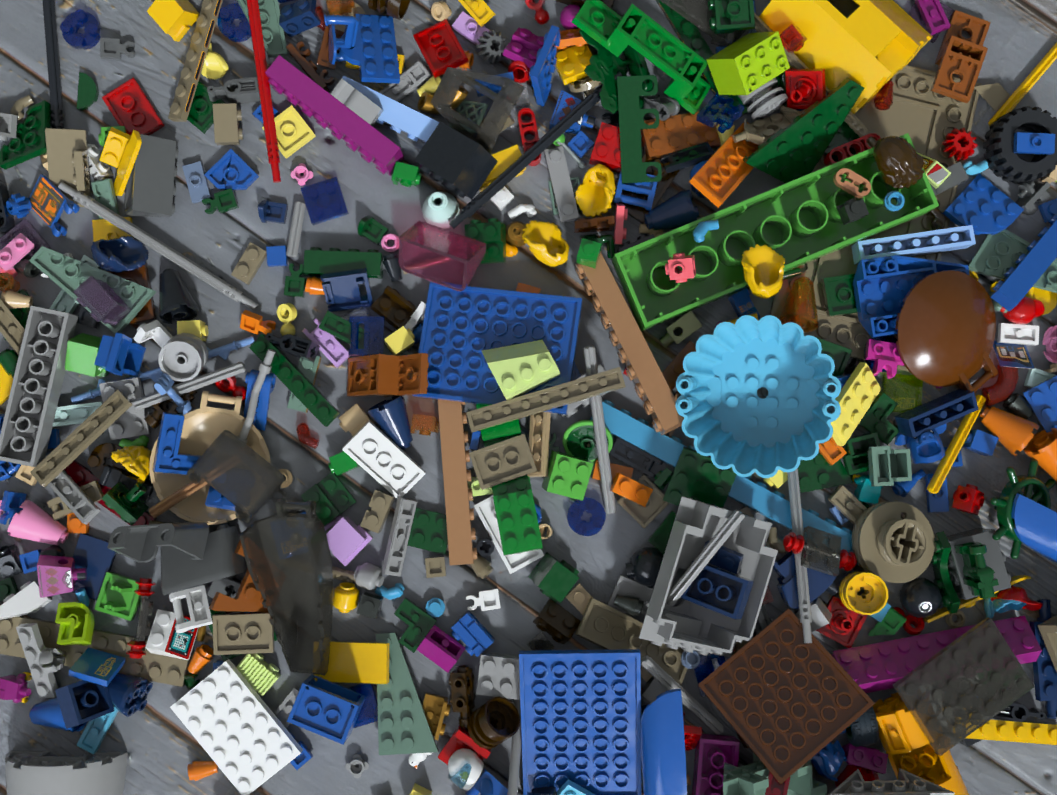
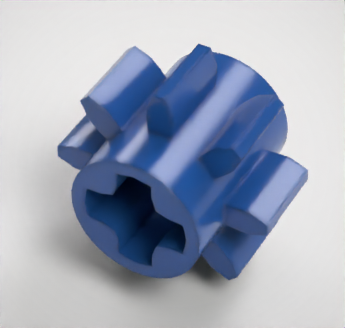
M20 193L11 195V198H8V201H6V208L9 214L17 215V218L27 217V214L32 209L29 198L21 196Z

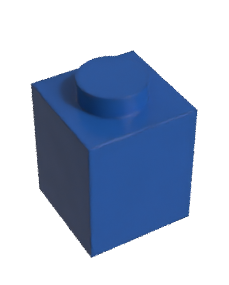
M978 429L970 430L963 448L983 456H992L999 438Z

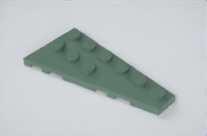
M376 634V643H389V683L377 684L379 755L439 752L416 686L411 677V672L407 666L402 647L398 642L397 634Z

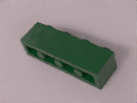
M311 247L310 250H304L303 273L307 276H321L327 273L367 268L369 278L383 279V255L379 253V250L375 249L360 252L359 249L341 251L339 248H329V251H324L319 247Z

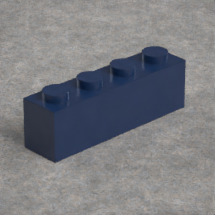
M958 389L896 415L895 419L899 434L914 438L979 409L974 391Z

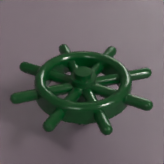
M1035 459L1030 461L1027 476H1017L1013 467H1007L1006 473L1009 482L1003 488L999 498L992 497L990 499V503L996 505L993 507L997 510L999 525L992 538L999 540L1004 535L1009 540H1012L1010 556L1013 559L1018 558L1022 543L1015 534V519L1012 518V506L1016 494H1021L1051 509L1049 490L1056 482L1054 479H1049L1046 483H1043L1040 479L1036 478L1038 461Z

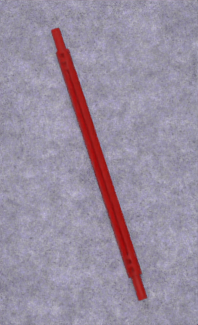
M246 0L268 161L271 164L273 182L277 183L281 182L279 170L280 157L270 84L268 82L269 78L265 74L267 62L258 0Z

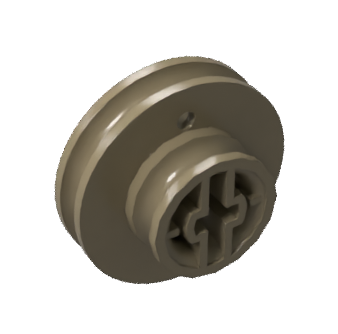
M880 502L874 504L859 516L854 525L852 550L856 556L857 563L864 572L875 574L884 582L905 583L916 579L927 569L934 554L935 547L933 541L935 540L932 527L925 515L910 504L904 502ZM901 513L905 514L903 519L901 518Z

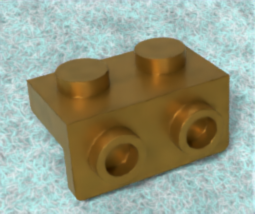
M426 692L422 706L434 740H438L439 735L443 736L446 724L443 723L444 716L449 715L451 704H447V697Z

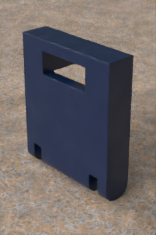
M367 268L321 275L322 287L330 312L370 307L374 303ZM365 282L367 294L361 295L359 284Z

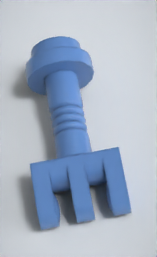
M163 373L154 384V388L161 396L167 393L178 406L176 408L178 413L183 415L188 413L192 409L191 402L189 400L184 401L172 388L175 382L168 374Z

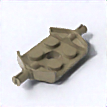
M780 106V113L773 114L770 117L756 120L750 124L747 123V119H744V131L733 135V141L737 143L746 140L747 142L750 141L761 145L767 142L781 128L784 130L793 123V119L801 115L806 109L797 111L789 107Z

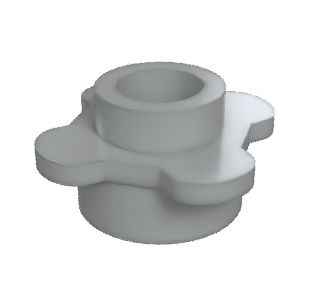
M355 754L353 759L346 763L345 767L355 778H360L363 771L369 768V763L364 761L360 754Z

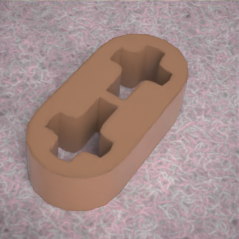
M842 168L833 177L837 187L854 197L862 198L871 190L870 182L850 169ZM846 174V179L848 181L841 182L840 176ZM863 184L865 191L858 192L859 188L857 186Z

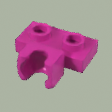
M873 339L867 341L865 359L875 361L873 363V375L877 376L878 373L882 372L883 368L887 372V378H893L897 373V365L904 366L896 343Z

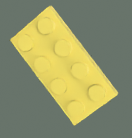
M860 362L841 389L839 396L835 398L839 402L841 413L835 421L830 423L833 427L832 438L838 446L846 444L881 391L879 383L865 362Z

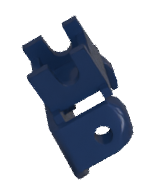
M791 550L777 562L775 561L773 569L779 575L777 578L779 582L777 588L785 605L797 609L799 608L795 554ZM806 554L810 603L833 583L839 570L836 564L818 554H811L810 556Z

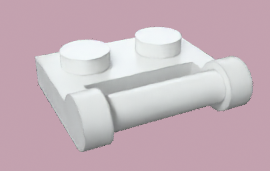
M205 585L169 594L177 623L175 626L176 633H183L190 629L213 624ZM183 598L187 599L191 619L188 622L184 621L180 601Z

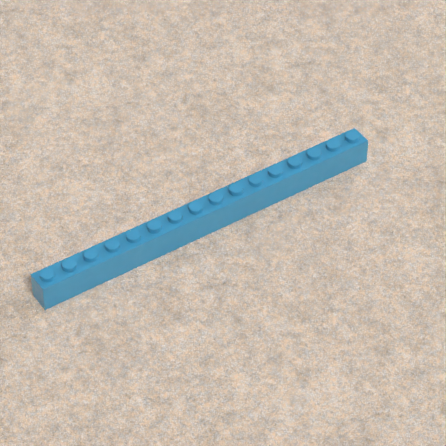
M608 400L602 402L605 427L612 435L621 438L675 468L683 446H685L682 444L683 441L675 436L670 438L665 434L661 436L660 432L656 433L653 428L648 426L649 422L638 418V420L632 418V413L625 409L617 410L614 408L615 404ZM689 445L688 448L695 450L694 446ZM736 475L728 497L792 530L790 502L784 499V494L776 490L774 493L767 490V485L759 481L757 484L750 481V476L741 477ZM801 508L803 531L806 539L836 555L842 549L847 550V552H853V531L845 527L840 529L836 527V522L828 518L825 520L819 518V513L811 509L806 511Z

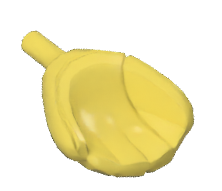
M210 43L201 74L208 79L222 78L228 71L229 66L220 54L212 52V43Z

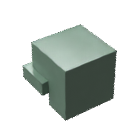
M891 446L869 447L868 463L871 486H893L894 482L912 481L910 449H891Z

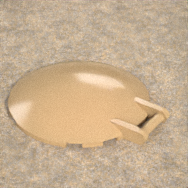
M203 391L200 409L184 414L178 453L217 458L216 465L229 458L235 447V439L240 435L246 419L240 415L243 396L230 397ZM208 401L232 404L235 407L234 410L207 407ZM252 424L246 438L248 439L246 446L250 445L255 453L233 467L249 470L256 478L255 486L250 491V504L248 507L246 506L245 512L207 507L205 502L211 482L169 510L186 521L205 522L208 525L226 523L248 512L263 495L269 481L271 468L269 450L258 429ZM157 438L151 452L149 469L153 487L158 498L162 501L199 476L154 472L153 466L158 443Z

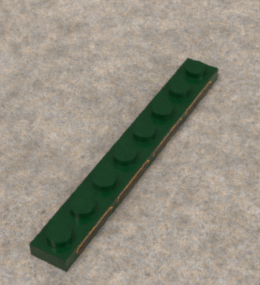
M656 0L681 42L704 60L714 55L680 0ZM707 64L702 76L711 85V91L729 120L734 122L747 114V107L742 103L738 95L718 94Z

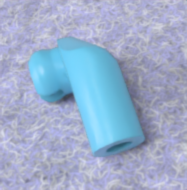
M969 160L962 165L966 173L971 176H976L989 168L986 160L976 165H973L972 161Z

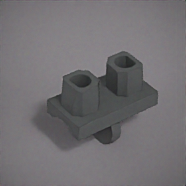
M1033 181L1029 183L1022 182L1018 186L1020 190L1018 196L1020 198L1015 203L1024 209L1023 212L1026 215H1034L1038 210L1035 202L1043 203L1051 197L1047 191L1051 185L1048 182L1043 184Z

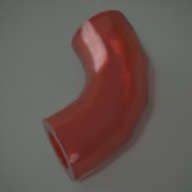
M996 365L998 370L997 381L993 385L982 389V396L986 398L985 404L987 406H992L1006 400L1015 390L1019 379L1018 368Z

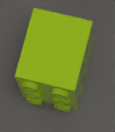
M778 31L748 33L706 59L719 95H748L790 68Z

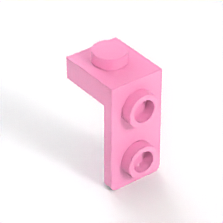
M19 233L0 251V273L3 276L8 275L12 279L18 274L13 266L35 247L34 243L22 233Z

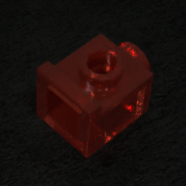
M793 24L780 34L783 47L788 53L800 50L807 40V37L799 27Z

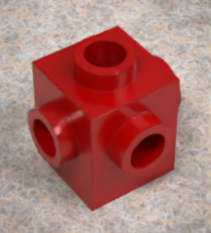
M966 484V487L958 485L957 490L953 494L952 508L978 515L980 507L984 504V493L979 491L977 486Z

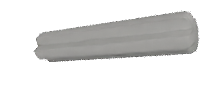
M295 202L286 252L287 256L293 258L297 257L306 206L303 202Z

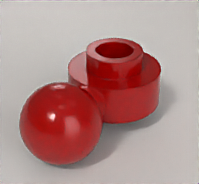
M525 0L527 7L536 11L535 21L540 25L546 24L550 16L542 8L545 0H539L538 3H535L534 0Z
M235 376L226 378L228 381L224 379L215 382L219 390L223 392L232 391L233 397L243 396V400L246 399L247 389L244 386L236 385Z
M893 607L907 618L903 628L908 634L918 635L922 632L925 626L922 618H916L911 615L906 616L901 608Z

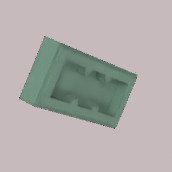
M112 179L91 182L95 200L120 215Z

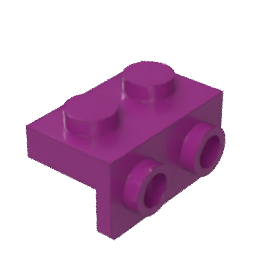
M850 742L841 746L847 756V764L880 774L886 773L888 754L882 753L875 748L855 747Z

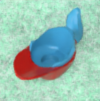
M1011 585V588L1000 590L998 594H995V597L984 599L985 622L991 621L995 613H1004L1009 610L1019 611L1022 608L1036 611L1043 606V603L1029 599L1024 588Z

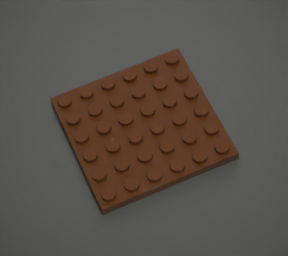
M787 609L698 684L780 785L875 704L812 633V643H804L802 623H800V620L790 609Z

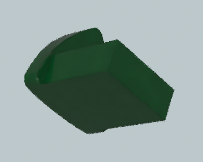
M370 215L362 218L358 225V235L366 237L376 245L381 243L383 236L389 231L388 228L374 220V217Z

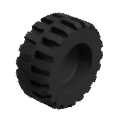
M1025 106L999 117L997 121L992 123L990 131L986 132L985 139L987 141L983 143V149H986L984 158L989 161V169L993 168L995 170L993 174L997 177L1003 176V181L1019 184L1042 178L1056 169L1057 118H1052L1049 111L1041 112L1042 109L1040 107L1032 108ZM1016 129L1024 130L1027 133L1055 134V153L1051 155L1035 154L1031 162L1020 159L1016 153H1013L1012 139Z

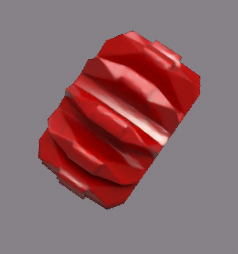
M965 127L960 130L956 128L945 136L946 140L943 141L942 145L946 146L943 152H949L948 158L954 156L955 161L960 159L966 160L968 156L974 154L975 151L973 149L978 144L973 142L976 140V137L970 136L972 131L966 133Z

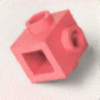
M685 253L673 254V257L668 259V263H665L666 275H669L670 280H675L676 283L687 282V279L694 278L696 276L695 256H685Z

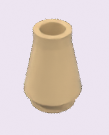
M11 290L3 291L0 298L8 309L30 308L33 304L32 296H26Z

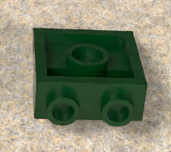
M708 0V9L712 10L709 27L713 29L714 34L733 33L734 30L755 28L753 0Z
M488 219V223H481L480 220H471L470 224H465L468 264L506 262V225L499 222V219Z
M332 472L301 495L303 499L301 501L302 505L307 510L311 509L315 514L313 519L318 525L323 524L324 526H327L357 502L341 480Z

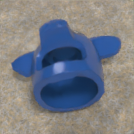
M947 424L914 438L898 433L894 443L898 446L906 444L907 449H910V456L914 464L936 462L945 456V450L939 434L946 430Z

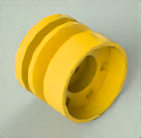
M853 572L842 579L839 586V597L847 609L862 615H873L885 607L888 600V589L885 582L875 574ZM863 589L865 593H862L861 596L857 595V592Z

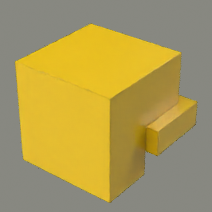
M155 0L147 10L148 14L161 29L177 42L188 32L189 26L194 25L200 14L188 0Z

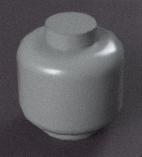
M368 562L359 565L354 573L356 585L369 591L381 587L384 581V576L381 573L382 569Z

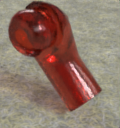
M300 423L296 429L299 441L316 449L320 440L311 437L306 423Z

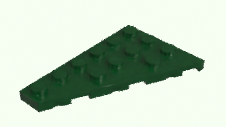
M846 78L838 87L830 90L828 96L808 107L801 115L793 119V123L784 130L781 128L767 142L759 145L758 150L749 157L745 156L743 161L784 183L812 173L861 95L864 87Z

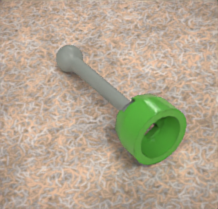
M563 133L552 144L555 146L562 145L577 161L579 168L584 169L586 163L581 161L565 144L566 139Z

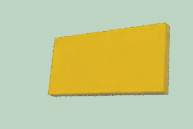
M315 641L314 675L331 682L388 684L389 643Z

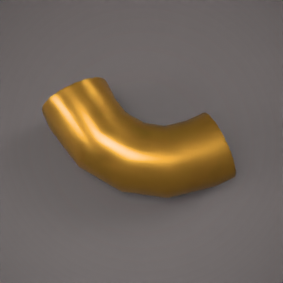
M452 83L449 89L441 95H432L424 92L419 99L418 110L434 115L448 113L463 102L468 95V91L463 86Z

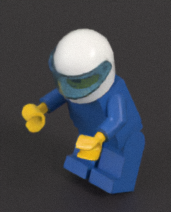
M462 748L451 755L448 761V779L458 788L466 790V795H478L479 793L480 795H507L508 789L483 768L484 763L474 751Z

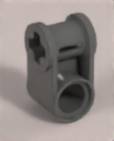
M656 94L644 96L643 109H657L659 120L665 121L670 116L679 113L680 105L673 98ZM649 112L644 115L645 117L656 119L653 113Z

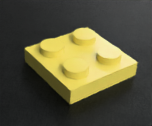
M292 105L274 118L278 149L286 159L316 137Z

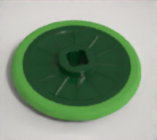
M582 420L570 425L566 429L562 440L566 453L587 459L592 463L596 462L598 455L593 421ZM605 427L608 452L610 453L613 446V438L610 431Z

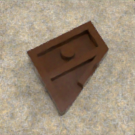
M614 215L593 219L580 218L574 222V233L612 231L615 224Z

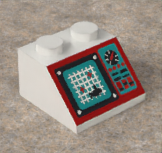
M158 609L145 648L153 654L189 660L198 628L190 629L183 633H176L175 613ZM184 616L185 622L191 621L189 617Z

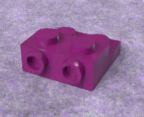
M519 27L513 34L510 43L505 47L503 56L514 61H522L527 67L531 68L536 63L538 50L543 47L544 37L537 36L530 30Z

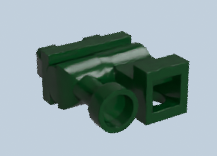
M973 541L955 545L956 553L962 554L964 561L963 574L966 577L963 578L964 584L971 587L972 595L980 596L982 599L995 597L993 586L999 584L998 579L994 578V570L987 566L984 554L987 552L986 544Z

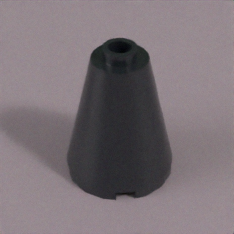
M165 269L159 277L160 320L167 324H172V321L192 320L197 316V312H199L196 302L179 272L174 269Z

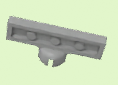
M37 623L17 626L16 630L39 698L57 697L55 690L58 689L53 672H57L63 667L65 657H57V655H63L64 653L58 648L45 647Z

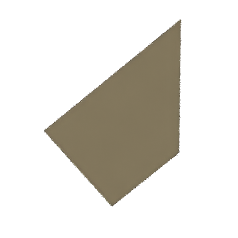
M999 83L974 87L996 112L1010 97L1008 92Z

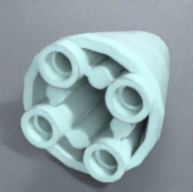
M438 191L426 198L423 203L422 213L429 226L436 229H446L451 227L449 223L459 215L460 209L454 196Z

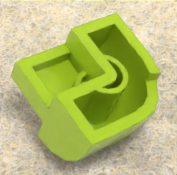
M78 602L58 603L55 623L60 624L57 644L91 645L95 621L94 614L90 608Z

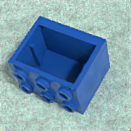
M311 674L302 683L287 722L344 745L352 733L366 696Z

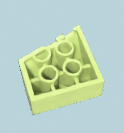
M543 340L482 350L485 360L506 400L519 397L561 375Z

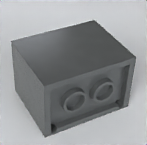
M975 528L946 536L951 545L948 557V572L958 598L967 600L978 597L972 595L971 587L964 584L963 578L966 577L963 574L962 554L956 553L955 545L973 541L986 544L987 552L984 554L987 566L994 570V578L998 579L999 584L993 586L994 592L1011 588V576L1004 564L1006 559L1004 553L1000 550V539L994 540L992 538L995 532L994 529Z

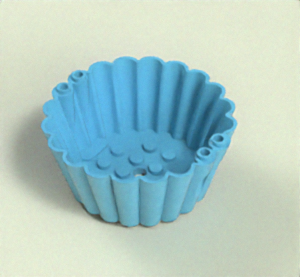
M744 315L737 319L735 325L731 322H722L716 326L713 335L706 334L701 336L696 342V352H690L683 360L685 372L680 374L676 380V388L681 396L678 397L675 405L678 414L684 417L682 431L689 438L695 439L694 448L697 453L703 456H711L713 465L723 470L732 467L734 473L741 477H748L756 472L762 478L773 477L777 474L778 470L787 473L793 472L799 467L800 460L806 461L815 458L819 452L818 443H825L832 437L833 427L830 422L835 421L841 413L839 402L835 400L841 392V383L835 376H832L835 369L834 361L827 354H821L822 346L820 341L814 336H804L801 326L797 323L788 322L782 325L781 321L772 315H766L759 321L751 315ZM764 387L768 390L766 398L758 396L759 388Z

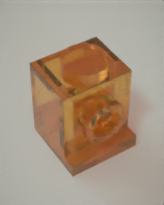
M413 414L412 434H416L417 431H419L420 435L431 436V432L439 433L440 424L437 421V417Z

